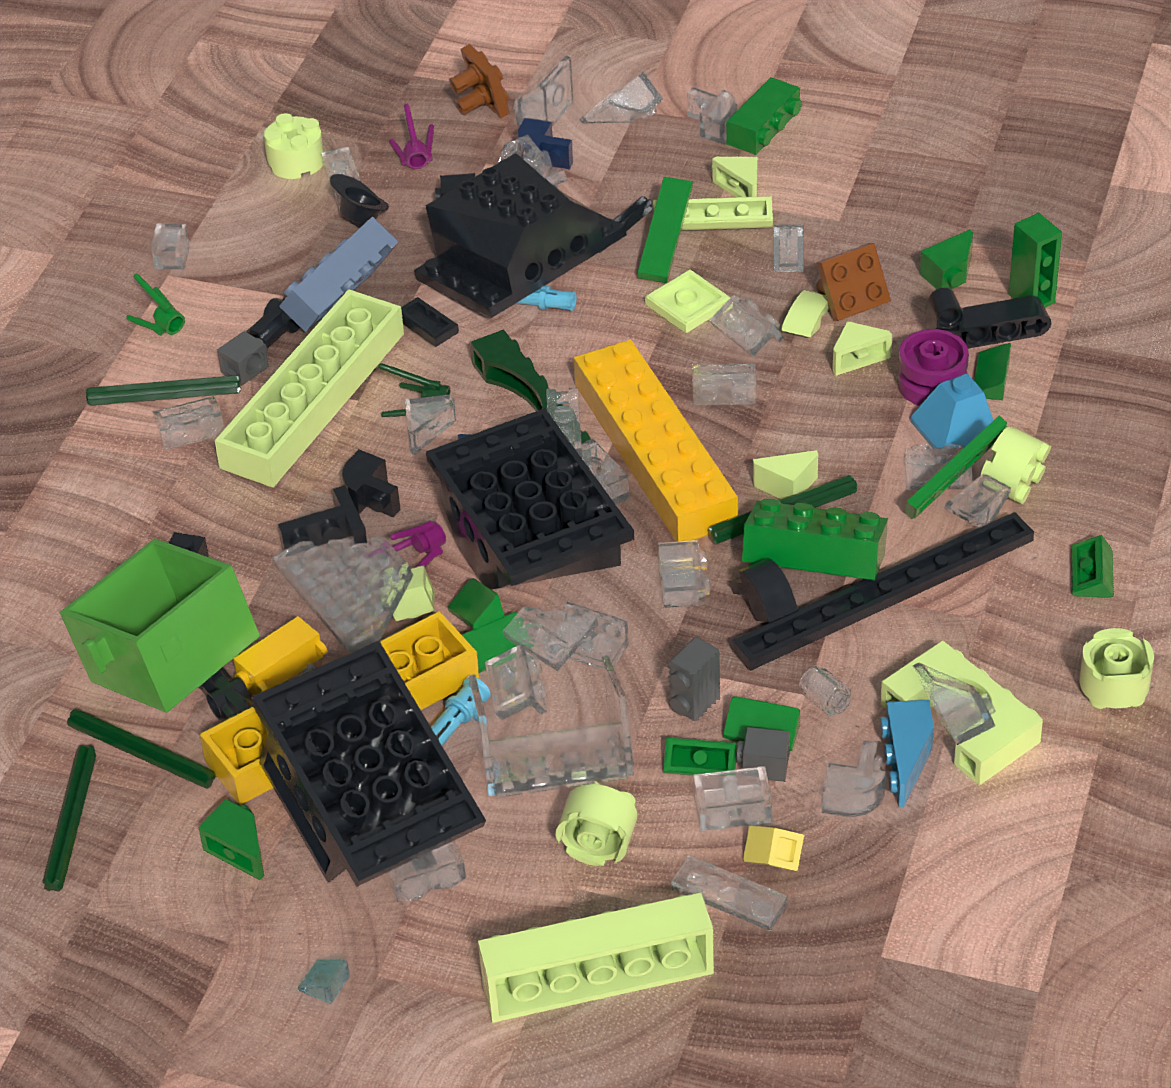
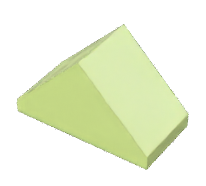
M758 157L713 158L712 182L734 197H757Z
M847 321L833 348L834 375L837 376L891 358V332Z
M817 450L753 459L754 487L779 499L806 491L818 478Z

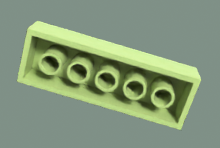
M701 892L691 895H680L673 899L654 903H643L636 907L622 910L606 911L590 917L569 919L553 925L532 927L516 933L495 935L478 941L483 989L492 1023L714 974L713 926Z

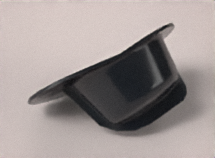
M335 174L330 177V184L341 195V215L356 227L361 228L370 218L374 217L377 219L381 211L388 210V203L379 198L361 181L343 174Z

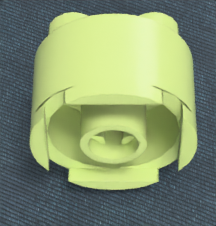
M284 113L278 115L276 121L266 128L264 143L267 162L276 176L286 179L302 178V173L310 171V175L321 169L324 164V151L318 120L314 118L293 117L291 114Z
M1008 426L1000 434L991 449L995 452L991 460H986L983 466L980 483L1023 504L1030 493L1031 487L1029 485L1031 482L1039 483L1045 472L1046 466L1041 463L1049 455L1051 445L1017 428Z
M1110 628L1095 633L1093 639L1088 643L1086 642L1083 647L1079 678L1080 687L1089 698V703L1098 709L1141 706L1149 692L1154 662V652L1151 645L1144 638L1143 641H1140L1133 637V632L1126 629Z
M583 780L580 786L573 789L568 795L556 829L558 843L562 840L567 846L565 852L572 858L585 864L604 866L608 860L616 859L615 863L621 861L626 855L638 815L634 796L628 792H619L611 787L600 785L594 780Z

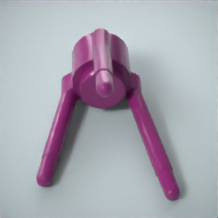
M404 104L410 140L406 143L404 152L394 139H390L389 143L400 157L403 166L408 165L412 169H421L433 160L431 151L434 125L430 124L428 127L425 145L416 137L409 104Z
M429 520L420 526L391 534V540L408 536L412 537L371 555L370 559L376 561L413 545L419 553H428L414 568L423 565L426 567L435 557L443 553L440 546L446 543V536L442 527L437 522Z

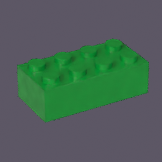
M776 499L757 500L744 524L742 562L757 563L769 558L779 567L875 580L885 556L888 518L880 517V515L873 512H863L861 514L847 513L845 509L837 507L825 510L814 508L807 503L788 505L781 504Z

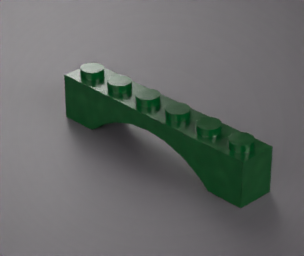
M504 329L470 341L472 365L486 383L500 386L526 400L535 411L545 408L586 465L589 464V449H592V441L586 431L582 432L577 425L573 413L566 411L559 395L552 393L543 375L539 376L529 357L525 358L522 354L518 342L515 339L512 340Z

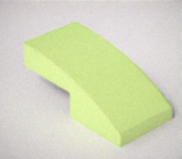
M803 290L791 306L783 322L782 331L812 337L820 329L822 316L830 309L826 295Z

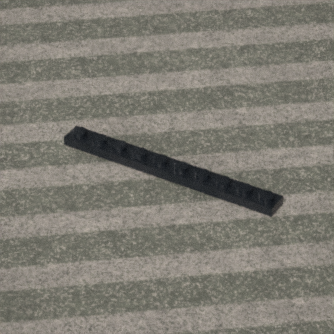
M1013 512L877 574L875 580L865 579L732 640V649L750 671L1022 547L1034 541V531L1016 512Z

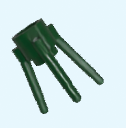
M379 363L378 368L424 385L420 386L401 382L399 387L422 393L421 403L427 404L426 407L383 411L381 413L382 417L420 414L437 415L438 409L447 410L451 392L449 385H442L441 381L429 380L396 367Z

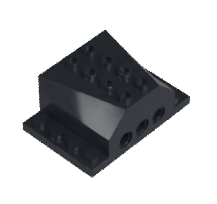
M515 153L493 167L484 169L479 175L460 183L455 189L425 205L437 257L427 260L425 264L416 268L414 272L416 280L493 318L627 236L625 225L595 212L563 193Z
M545 408L426 451L427 462L441 482L443 506L457 545L481 583L491 590L621 566L620 545L635 540L632 526Z
M380 641L252 696L251 704L268 732L259 764L327 883L347 869L356 887L485 825L487 820Z

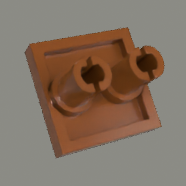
M471 44L461 48L466 70L449 78L450 86L457 95L472 87V91L455 99L460 113L464 116L484 104L500 119L510 113L507 105L509 97L501 84L503 75L496 65L492 66L482 51L478 52Z
M867 243L816 262L821 277L817 281L816 289L819 294L826 295L833 321H840L891 301L875 243Z

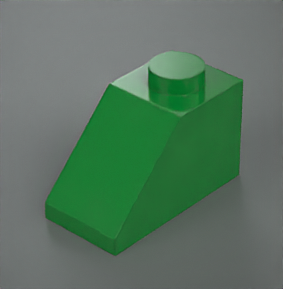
M969 229L922 250L920 275L936 289H953L966 283L972 257L973 232Z
M225 799L198 827L203 851L261 880L264 877V870L254 813L244 805L238 806Z

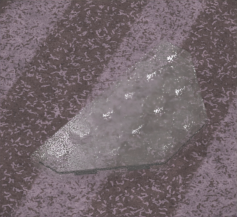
M371 537L369 543L355 544L354 539L329 540L328 544L324 546H314L312 541H303L272 557L276 568L349 654L381 639L413 577L408 563L383 537Z

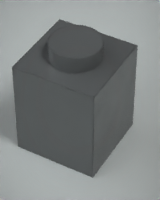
M747 727L745 742L739 741L737 748V762L743 763V777L786 781L790 756V732Z

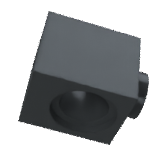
M245 331L217 349L221 373L225 376L238 375L241 386L269 367L265 343Z

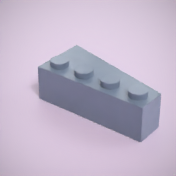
M374 217L370 218L349 239L345 238L335 248L333 253H327L319 261L317 268L312 266L301 277L302 281L300 283L295 280L284 291L287 297L279 307L307 332L330 311L348 289L354 291L367 280L397 245L398 241Z

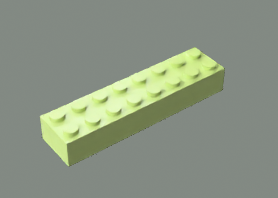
M348 289L215 439L219 469L274 488L404 335L401 306Z

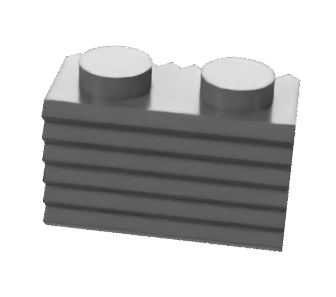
M694 637L668 662L670 665L668 667L670 669L668 671L670 674L668 676L670 683L669 692L671 693L669 695V705L677 714L686 716L693 721H699V717H702L703 713L707 712V708H712V704H716V700H720V653L718 648L698 637Z

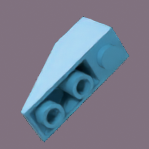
M929 700L887 702L886 717H880L881 737L888 738L889 743L884 745L886 765H892L893 771H889V788L891 793H897L899 807L905 806L933 748L934 724Z

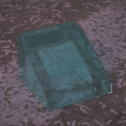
M342 959L317 960L298 986V991L331 1004L350 977L348 962Z

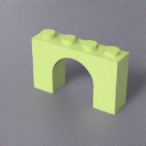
M941 641L882 681L881 705L885 709L887 708V702L929 700L931 707L940 702L961 701L974 705L986 715L988 719L956 741L954 765L979 786L1041 742L1043 719L1038 713L1025 706L1014 697L1011 691L1001 687L984 670L978 669L960 651L953 649L944 641Z

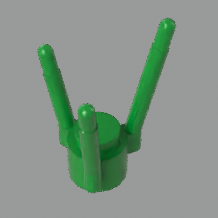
M134 274V279L159 306L153 314L155 324L131 315H127L126 319L153 330L159 336L164 332L169 335L178 333L185 324V317L175 309L159 288L155 287L152 289L139 274Z

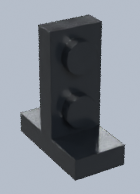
M345 485L333 489L334 508L278 524L281 547L285 556L347 537L355 554L368 551L365 526Z

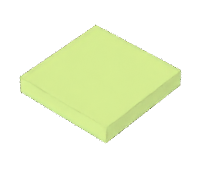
M688 270L645 296V305L683 332L688 333L730 307L731 297L692 270Z

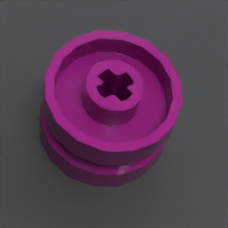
M939 329L921 330L910 334L902 341L899 348L897 381L899 392L906 400L920 406L940 383L967 374L966 370L969 362L967 344L959 336Z

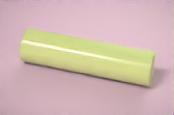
M772 196L690 199L681 231L773 228ZM654 200V210L656 207L657 200Z

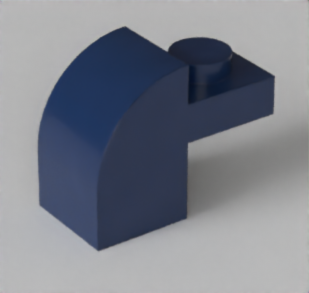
M524 118L518 129L519 156L537 172L540 171L542 165L570 170L573 164L572 140L553 137L552 122Z

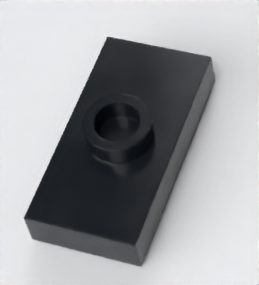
M419 297L401 307L403 325L435 347L459 333L457 323Z

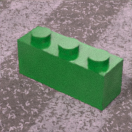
M770 77L726 121L727 145L757 155L764 146L769 145L771 139L779 131H782L794 116L799 114L802 107L800 87Z
M1040 213L1014 223L1008 295L1013 299L1037 296L1046 308L1056 302L1062 231Z

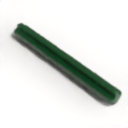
M238 375L89 387L86 390V399L88 405L96 406L238 394L241 391V381Z
M847 475L779 501L781 504L788 505L807 503L817 508L856 493L857 482L852 475ZM751 511L711 525L708 528V534L712 542L719 544L744 535V524Z
M77 709L72 710L70 717L67 719L69 727L206 789L212 786L216 778L213 770Z
M80 745L76 749L42 880L47 891L54 890L58 892L64 886L96 759L95 748L90 745L87 747Z

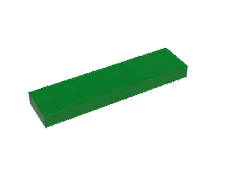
M663 177L638 269L639 279L662 283L668 282L693 188V181Z
M1000 415L995 418L907 500L904 512L911 519L918 517L993 447L1000 434L1007 427V422Z

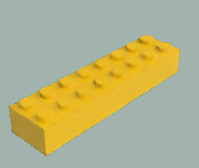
M631 339L573 357L575 386L678 545L709 535L708 528L711 525L738 516V496Z
M440 611L380 641L420 710L461 690L463 687L462 683L466 677L473 676L479 679L477 651ZM253 707L199 734L206 764L215 772L217 778L239 805L273 788L259 764L268 732Z

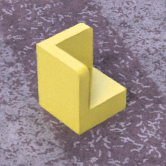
M749 826L743 860L748 863L764 864L798 871L804 835L773 827Z

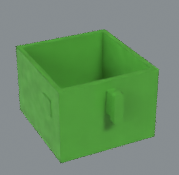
M155 538L59 612L92 683L165 713L169 712L260 637L232 565Z

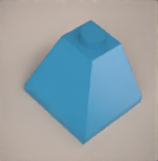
M968 373L940 383L913 413L910 422L942 460L956 456L993 421L984 392Z

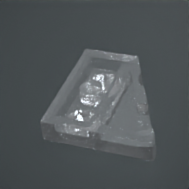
M524 606L503 629V633L506 639L558 671L599 624L597 617L587 614L586 618L567 616L566 611H543L541 608Z

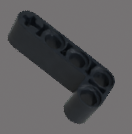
M939 288L932 292L928 298L927 329L949 331L959 336L967 344L968 349L1038 337L1045 334L1052 324L1041 299L1037 296H1026L961 308L955 293L949 288Z

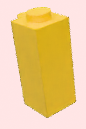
M297 616L233 658L236 670L234 678L239 677L248 691L253 695H257L288 681L321 659L328 650L324 643L320 641L319 633Z

